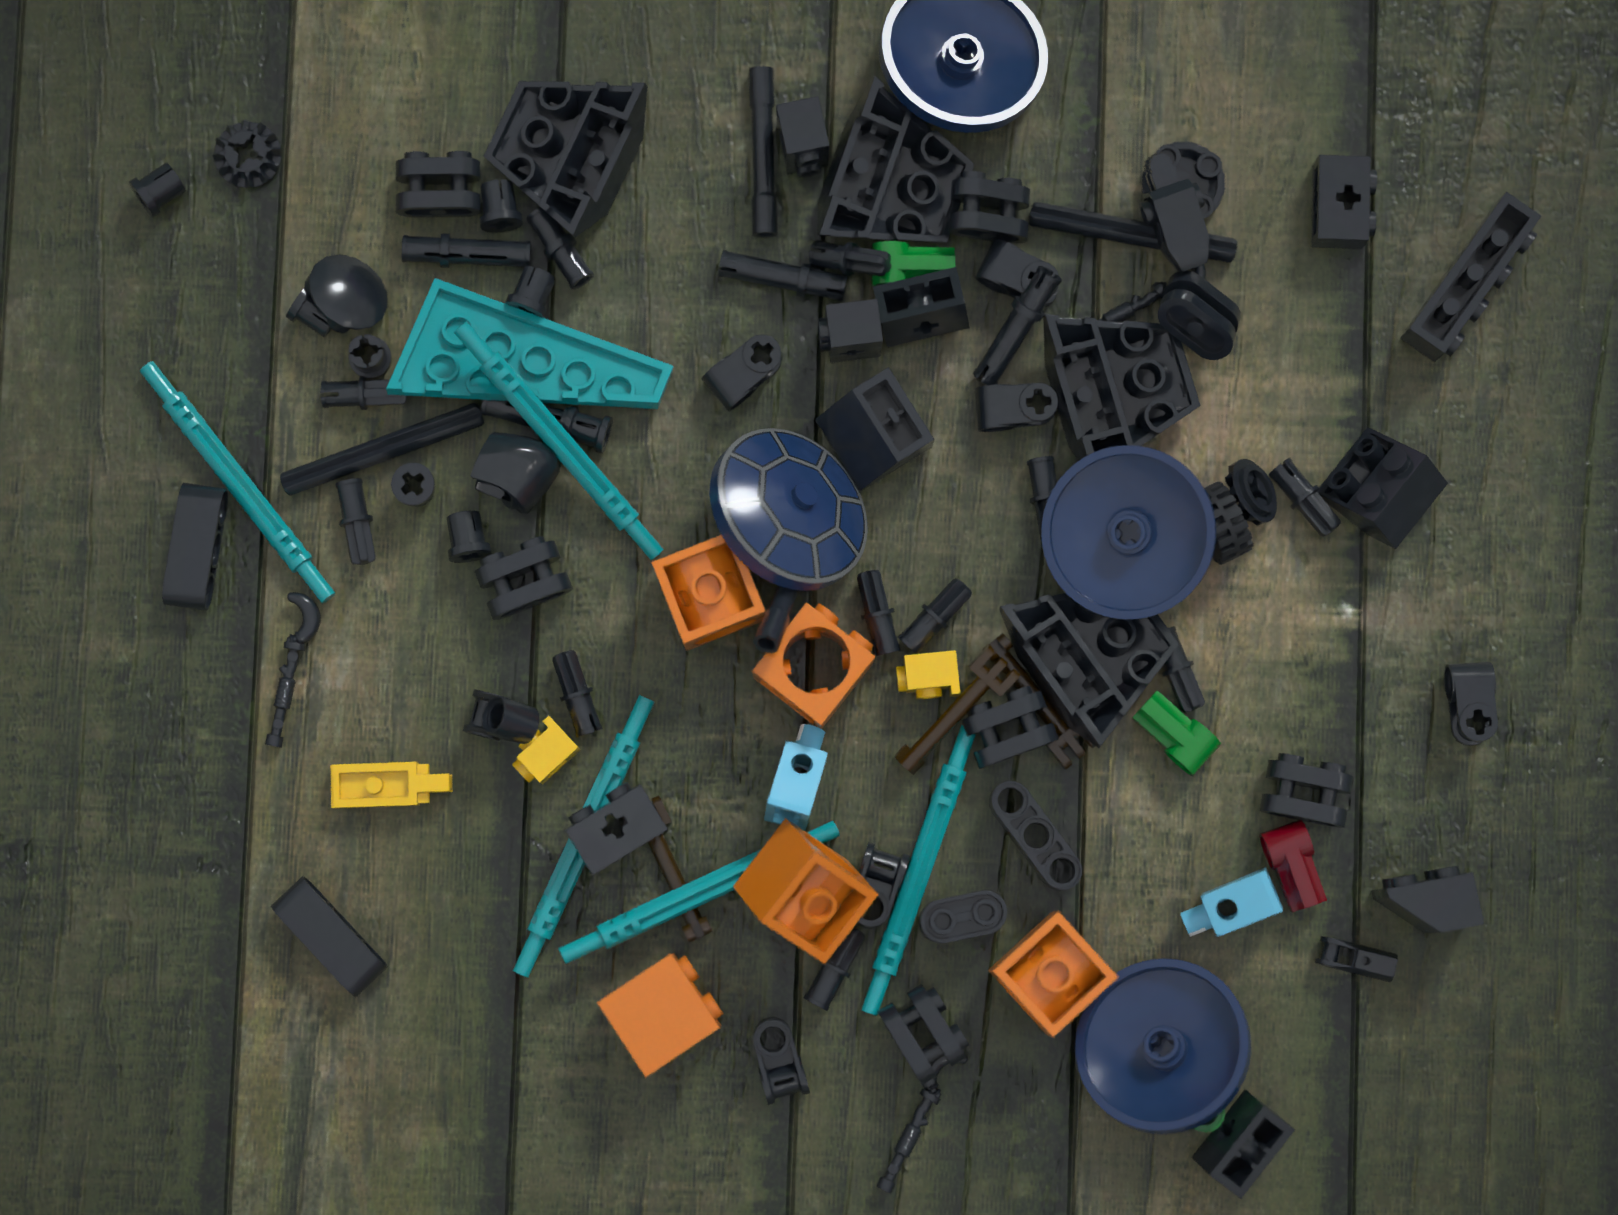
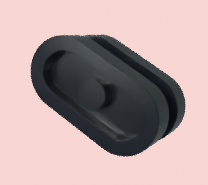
M412 151L404 153V158L395 162L396 181L408 184V191L396 194V214L404 217L428 218L470 217L481 213V195L477 192L468 191V184L478 182L481 179L480 161L472 158V153L467 151H451L446 153V157H429V153ZM451 184V190L425 191V185Z
M964 171L960 173V178L951 181V200L963 203V211L950 214L949 233L993 242L994 239H1000L1011 244L1023 243L1028 240L1029 223L1016 218V210L1027 209L1030 204V189L1022 186V180L999 178L995 181L986 179V174L983 172ZM980 206L998 209L999 215L980 212Z
M1179 271L1173 274L1167 281L1158 310V320L1161 326L1202 358L1219 360L1231 352L1241 319V312L1237 304L1195 272Z
M544 536L535 537L520 544L521 551L506 557L504 552H497L479 561L481 567L475 570L474 573L480 588L494 586L498 596L487 602L493 620L515 615L561 597L573 590L567 572L554 575L550 564L561 558L555 541L545 542ZM534 571L538 581L513 590L510 582L511 579Z
M1026 686L1006 694L1007 703L993 708L991 701H987L973 706L968 711L969 717L961 720L966 735L968 737L980 733L985 748L973 753L979 769L1059 740L1054 724L1051 723L1041 727L1035 712L1047 707L1041 691L1032 693L1031 687ZM1019 719L1024 733L1001 742L996 727Z
M1279 753L1278 760H1268L1266 778L1278 781L1276 795L1262 794L1260 812L1294 820L1301 819L1304 822L1324 826L1345 827L1348 810L1335 807L1337 793L1351 794L1354 776L1345 774L1347 766L1331 762H1321L1320 768L1303 765V757L1286 753ZM1295 785L1320 790L1318 803L1293 798Z
M989 890L939 899L928 903L922 909L919 916V927L922 934L928 940L935 943H948L991 934L998 931L1004 925L1007 918V906L1000 895Z
M920 984L907 992L913 1004L899 1013L891 1002L877 1012L918 1080L923 1085L937 1076L930 1064L945 1056L950 1065L954 1066L967 1058L963 1049L968 1047L969 1043L956 1023L948 1027L940 1013L947 1010L935 988L932 987L926 991L923 985ZM920 1020H923L935 1039L934 1042L923 1049L919 1047L908 1029Z

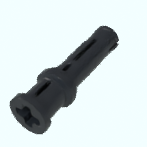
M483 400L481 406L482 415L530 427L509 401ZM545 405L577 443L595 447L597 453H604L611 434L613 417L606 415L602 419L580 413L578 407L575 406L566 407L565 410Z

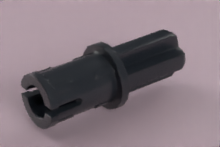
M816 240L812 243L811 247L819 249L821 252L809 250V262L812 264V267L841 270L842 274L846 276L861 273L882 277L890 272L892 266L890 263L891 256L888 252L860 248L855 242L841 245Z
M360 376L359 380L322 381L320 393H339L338 396L321 397L323 408L360 406L361 410H367L368 406L405 404L408 396L387 395L386 388L390 379L367 380L365 376Z
M1054 456L1037 457L1027 461L1033 497L1029 500L1030 504H1035L1041 541L1044 509L1051 491L1057 483Z
M1291 458L1284 460L1283 464L1280 463L1269 473L1268 476L1277 483L1293 504L1290 507L1293 510L1298 508L1320 536L1325 537L1338 528L1341 521L1318 494L1319 487L1317 485L1312 486L1293 464Z
M362 478L342 480L335 484L338 490L343 518L339 521V525L345 529L350 561L353 565H365L376 559L370 527L373 516L368 515Z
M879 570L859 573L857 575V582L865 615H861V619L866 620L871 644L873 645V655L879 656L900 651L891 614L895 611L894 608L889 609L881 573Z
M953 579L928 606L925 604L921 606L924 610L898 638L912 652L919 654L942 628L947 629L949 627L946 623L971 597V590L961 580Z
M1173 626L1168 629L1179 645L1163 665L1164 672L1161 675L1162 677L1167 676L1181 711L1186 713L1202 707L1205 704V700L1191 669L1194 662L1193 660L1188 661L1176 633V627Z
M568 650L555 655L552 658V662L564 695L560 697V700L566 703L576 737L603 729L590 694L593 688L587 687L576 652Z
M853 927L825 964L819 961L822 963V966L809 991L805 994L804 999L826 1011L829 1010V1005L844 977L849 978L851 975L848 973V970L865 940V935L861 931Z

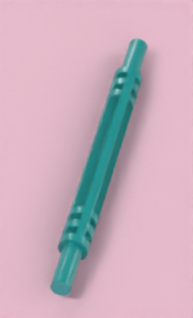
M467 321L454 331L455 335L481 363L479 369L497 387L503 397L510 402L542 441L552 449L556 457L593 498L599 508L605 512L606 516L612 520L619 531L624 529L650 560L658 556L664 549L636 518L639 513L526 385L524 380L513 370V367L507 363L500 352L494 353Z
M154 361L144 365L140 369V373L164 402L162 405L163 409L171 416V419L178 425L181 432L201 454L267 538L273 549L278 552V555L285 561L291 572L299 573L322 604L330 600L336 593L311 562L313 556L304 548L302 542L297 539L294 532L278 515L208 426L202 415L190 403L183 391H176Z
M641 695L638 696L622 733L617 732L583 808L590 804L594 811L609 802L605 795L622 785L640 746V742L637 740L655 703L654 701ZM568 839L527 928L531 932L513 969L514 972L529 978L546 938L551 940L585 866L570 839Z
M963 725L959 729L948 764L942 765L940 776L935 785L936 788L934 793H932L931 802L889 922L883 933L881 944L878 947L876 959L871 967L875 969L861 1011L878 1016L877 1011L880 1010L891 976L897 975L898 966L904 955L903 952L907 946L914 920L953 809H955L956 800L961 792L962 783L967 775L964 767L976 734L967 737Z
M833 820L807 832L823 844L840 836ZM761 849L597 925L596 931L558 948L564 963L572 962L604 946L608 950L735 890L733 888L734 884Z

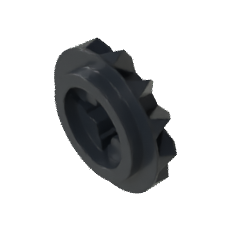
M244 119L240 123L227 125L226 130L221 136L216 138L213 158L218 172L226 181L238 187L252 188L266 183L275 175L281 163L282 151L279 140L269 128L261 122H250ZM253 141V150L262 161L256 158L255 160L248 158L240 166L241 157L233 146L246 148Z
M1240 459L1228 466L1229 474L1225 477V482L1230 487V495L1234 496L1237 506L1241 508L1243 518L1246 521H1251L1256 526L1270 522L1276 515L1277 500L1275 488L1269 476L1262 468L1249 459Z

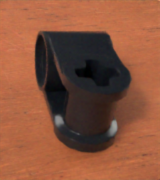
M994 239L975 279L995 292L1015 298L1023 294L1039 265L1054 272L1052 277L1055 274L1059 275V273L1050 263L1025 253L1022 249L1009 242ZM1058 286L1053 292L1045 307L1052 304V302L1055 300L1058 292Z
M765 334L755 335L731 355L726 356L704 374L702 380L728 412H730L749 398L762 383L777 372L782 362L781 348L778 342L771 336ZM758 347L763 351L770 348L772 350L770 353L771 363L768 365L762 361L756 364L753 363L756 358L754 350Z
M1045 383L994 384L975 388L979 432H998L1020 427L1041 426L1051 421L1056 413L1058 405L1056 392ZM1033 395H1041L1042 402H1049L1050 405L1044 407L1043 414H1036L1034 407H1027L1026 404L1032 402Z
M1491 662L1447 664L1444 671V684L1449 703L1452 735L1457 742L1465 746L1478 745L1491 738L1498 729L1495 699L1496 678ZM1472 717L1474 722L1482 723V729L1477 732L1473 727H1467L1466 721Z
M474 689L472 696L476 699L469 724L464 725L463 732L496 741L501 739L520 744H527L534 738L540 722L539 712L535 707L500 695Z
M868 842L859 873L879 894L876 899L882 905V914L878 919L872 921L861 917L856 923L858 926L865 929H873L886 921L896 892L900 889L910 855L903 853L899 857L875 849V844ZM874 864H878V865H881V866L890 868V869H892L893 871H890V870H887V869H884V868L875 866Z
M767 1017L761 1020L755 1027L753 1040L760 1066L758 1070L768 1105L774 1104L776 1098L798 1092H801L803 1095L810 1094L801 1057L797 1054L792 1032L788 1024L777 1017ZM775 1026L784 1032L785 1041L780 1048L770 1050L762 1045L760 1036L764 1029ZM794 1077L793 1079H790V1080H787V1081H783V1082H779V1083H774V1082H776V1081H780V1080H784V1079H787V1078Z

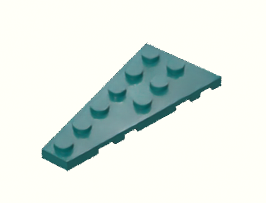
M434 278L386 390L387 395L508 401L479 369L481 363L455 335L454 331L466 321L494 353L500 352L507 363L513 367V370L524 380L526 385L542 403L658 409L673 373V365Z

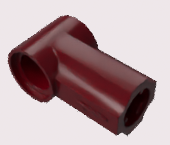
M1300 819L1260 833L1259 837L1264 855L1270 868L1276 871L1290 912H1296L1327 901L1312 859L1314 856L1313 844L1303 821Z

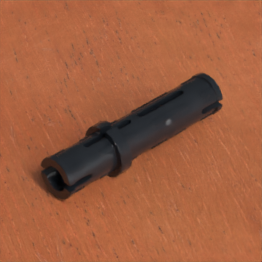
M442 233L441 237L403 235L402 262L440 263V267L449 268L450 264L524 267L531 264V241L451 238V234Z
M723 250L719 264L721 268L718 271V277H728L796 291V296L804 298L806 294L835 299L840 302L844 300L846 283L848 282V276L812 269V264L803 263L802 266L729 252L728 250Z
M1039 265L1023 294L1014 298L1011 303L1013 307L1012 312L978 367L973 371V375L977 379H980L981 375L984 376L981 380L982 383L986 385L998 384V381L1034 323L1040 322L1044 317L1045 312L1043 309L1057 286L1062 282V278L1058 274L1052 277L1054 273L1052 270Z

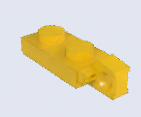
M392 762L330 765L331 808L420 806L423 803H430V793L453 792L452 775L429 774V764Z

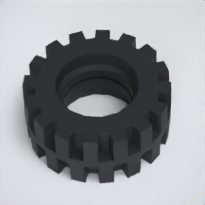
M1215 482L1204 488L1211 500L1216 518L1217 534L1213 560L1222 565L1252 550L1253 542L1251 540V532L1247 528L1249 527L1248 523L1243 518V512L1237 506L1236 499L1233 495H1230L1229 489L1222 482Z

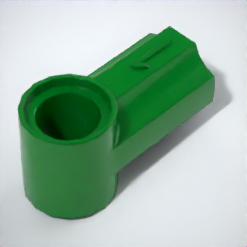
M900 241L873 243V250L886 251L890 254L892 266L890 272L882 277L872 275L871 287L954 268L955 247H910L908 243Z
M1155 691L1132 717L1140 727L1165 748V754L1190 776H1194L1221 745V742L1210 730L1197 720H1190L1159 691Z

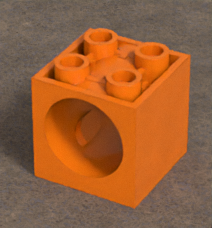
M722 535L652 562L686 651L761 622L765 609L750 571L733 553Z
M806 602L787 626L778 651L766 653L752 670L756 681L813 726L822 729L873 665L875 656L870 653L873 645L854 630L848 635L837 627L839 618L820 603L813 608ZM825 636L834 640L843 649L841 652L842 669L848 670V673L841 684L831 691H828V688L811 690V693L802 691L792 684L787 677L791 675L790 659H784L786 653L801 638L805 637L806 640H814Z
M787 818L784 819L733 886L763 924L824 964L879 895L847 859Z
M1059 911L1048 914L988 970L1038 1027L1050 1037H1054L1118 978Z
M675 953L669 954L597 1002L645 1077L722 1026L717 1018L724 1013L710 992L704 996L701 995L694 984V981L700 977L686 956L678 959Z

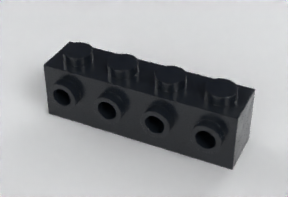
M1506 191L1494 204L1400 339L1433 362H1436L1444 353L1451 357L1465 338V335L1460 331L1466 322L1471 320L1475 323L1488 306L1489 301L1484 298L1492 286L1499 289L1514 269L1508 264L1516 252L1523 255L1538 235L1532 229L1541 218V215Z

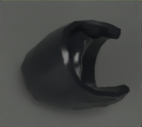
M492 432L478 455L471 472V478L477 479L475 490L501 499L503 504L511 510L516 509L521 514H528L560 472L561 463L552 449L543 441L516 434Z

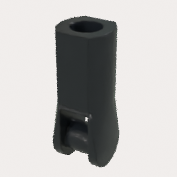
M1320 937V941L1324 943L1321 956L1315 959V963L1361 976L1392 982L1398 961L1396 953L1336 938ZM1340 947L1351 949L1348 965L1337 963Z

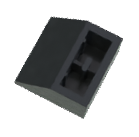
M889 367L852 389L815 419L860 492L932 448L935 440Z
M1367 427L1321 484L1317 492L1326 503L1364 533L1396 549L1448 482L1427 455Z
M1459 866L1424 871L1425 880L1417 881L1416 874L1383 879V888L1371 890L1375 901L1423 933H1443L1484 924L1473 872L1460 873Z

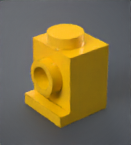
M956 650L904 655L903 666L896 667L898 692H916V699L942 697V689H949L950 697H958L960 695Z
M550 716L543 720L548 727L543 733L538 729L536 735L529 743L519 744L523 751L517 756V760L512 763L513 767L528 783L536 778L543 785L581 750Z

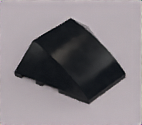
M874 76L845 123L818 200L817 235L947 243L951 234L949 233L950 214L959 211L961 203L951 200V181L960 178L961 172L972 171L974 163L937 130L930 129L915 114L908 110L884 88L885 84Z
M519 81L484 157L576 238L605 217L616 198L643 141L648 86L646 83L632 82V86L609 85L608 82H596L595 85H571L569 82Z
M1044 315L1045 369L1050 386L1056 392L1058 398L1057 409L1068 446L1078 461L1096 451L1109 447L1124 445L1142 446L1201 406L1182 342L1164 329L1160 323L1124 321L1122 323L1098 321L1096 318L1088 317L1073 319L1061 318L1059 315Z
M1066 593L1054 596L1048 594L1040 596L1038 600L1017 605L1011 603L999 608L1016 655L1066 726L1097 748H1100L1179 645L1158 614L1141 619L1106 617L1084 608Z

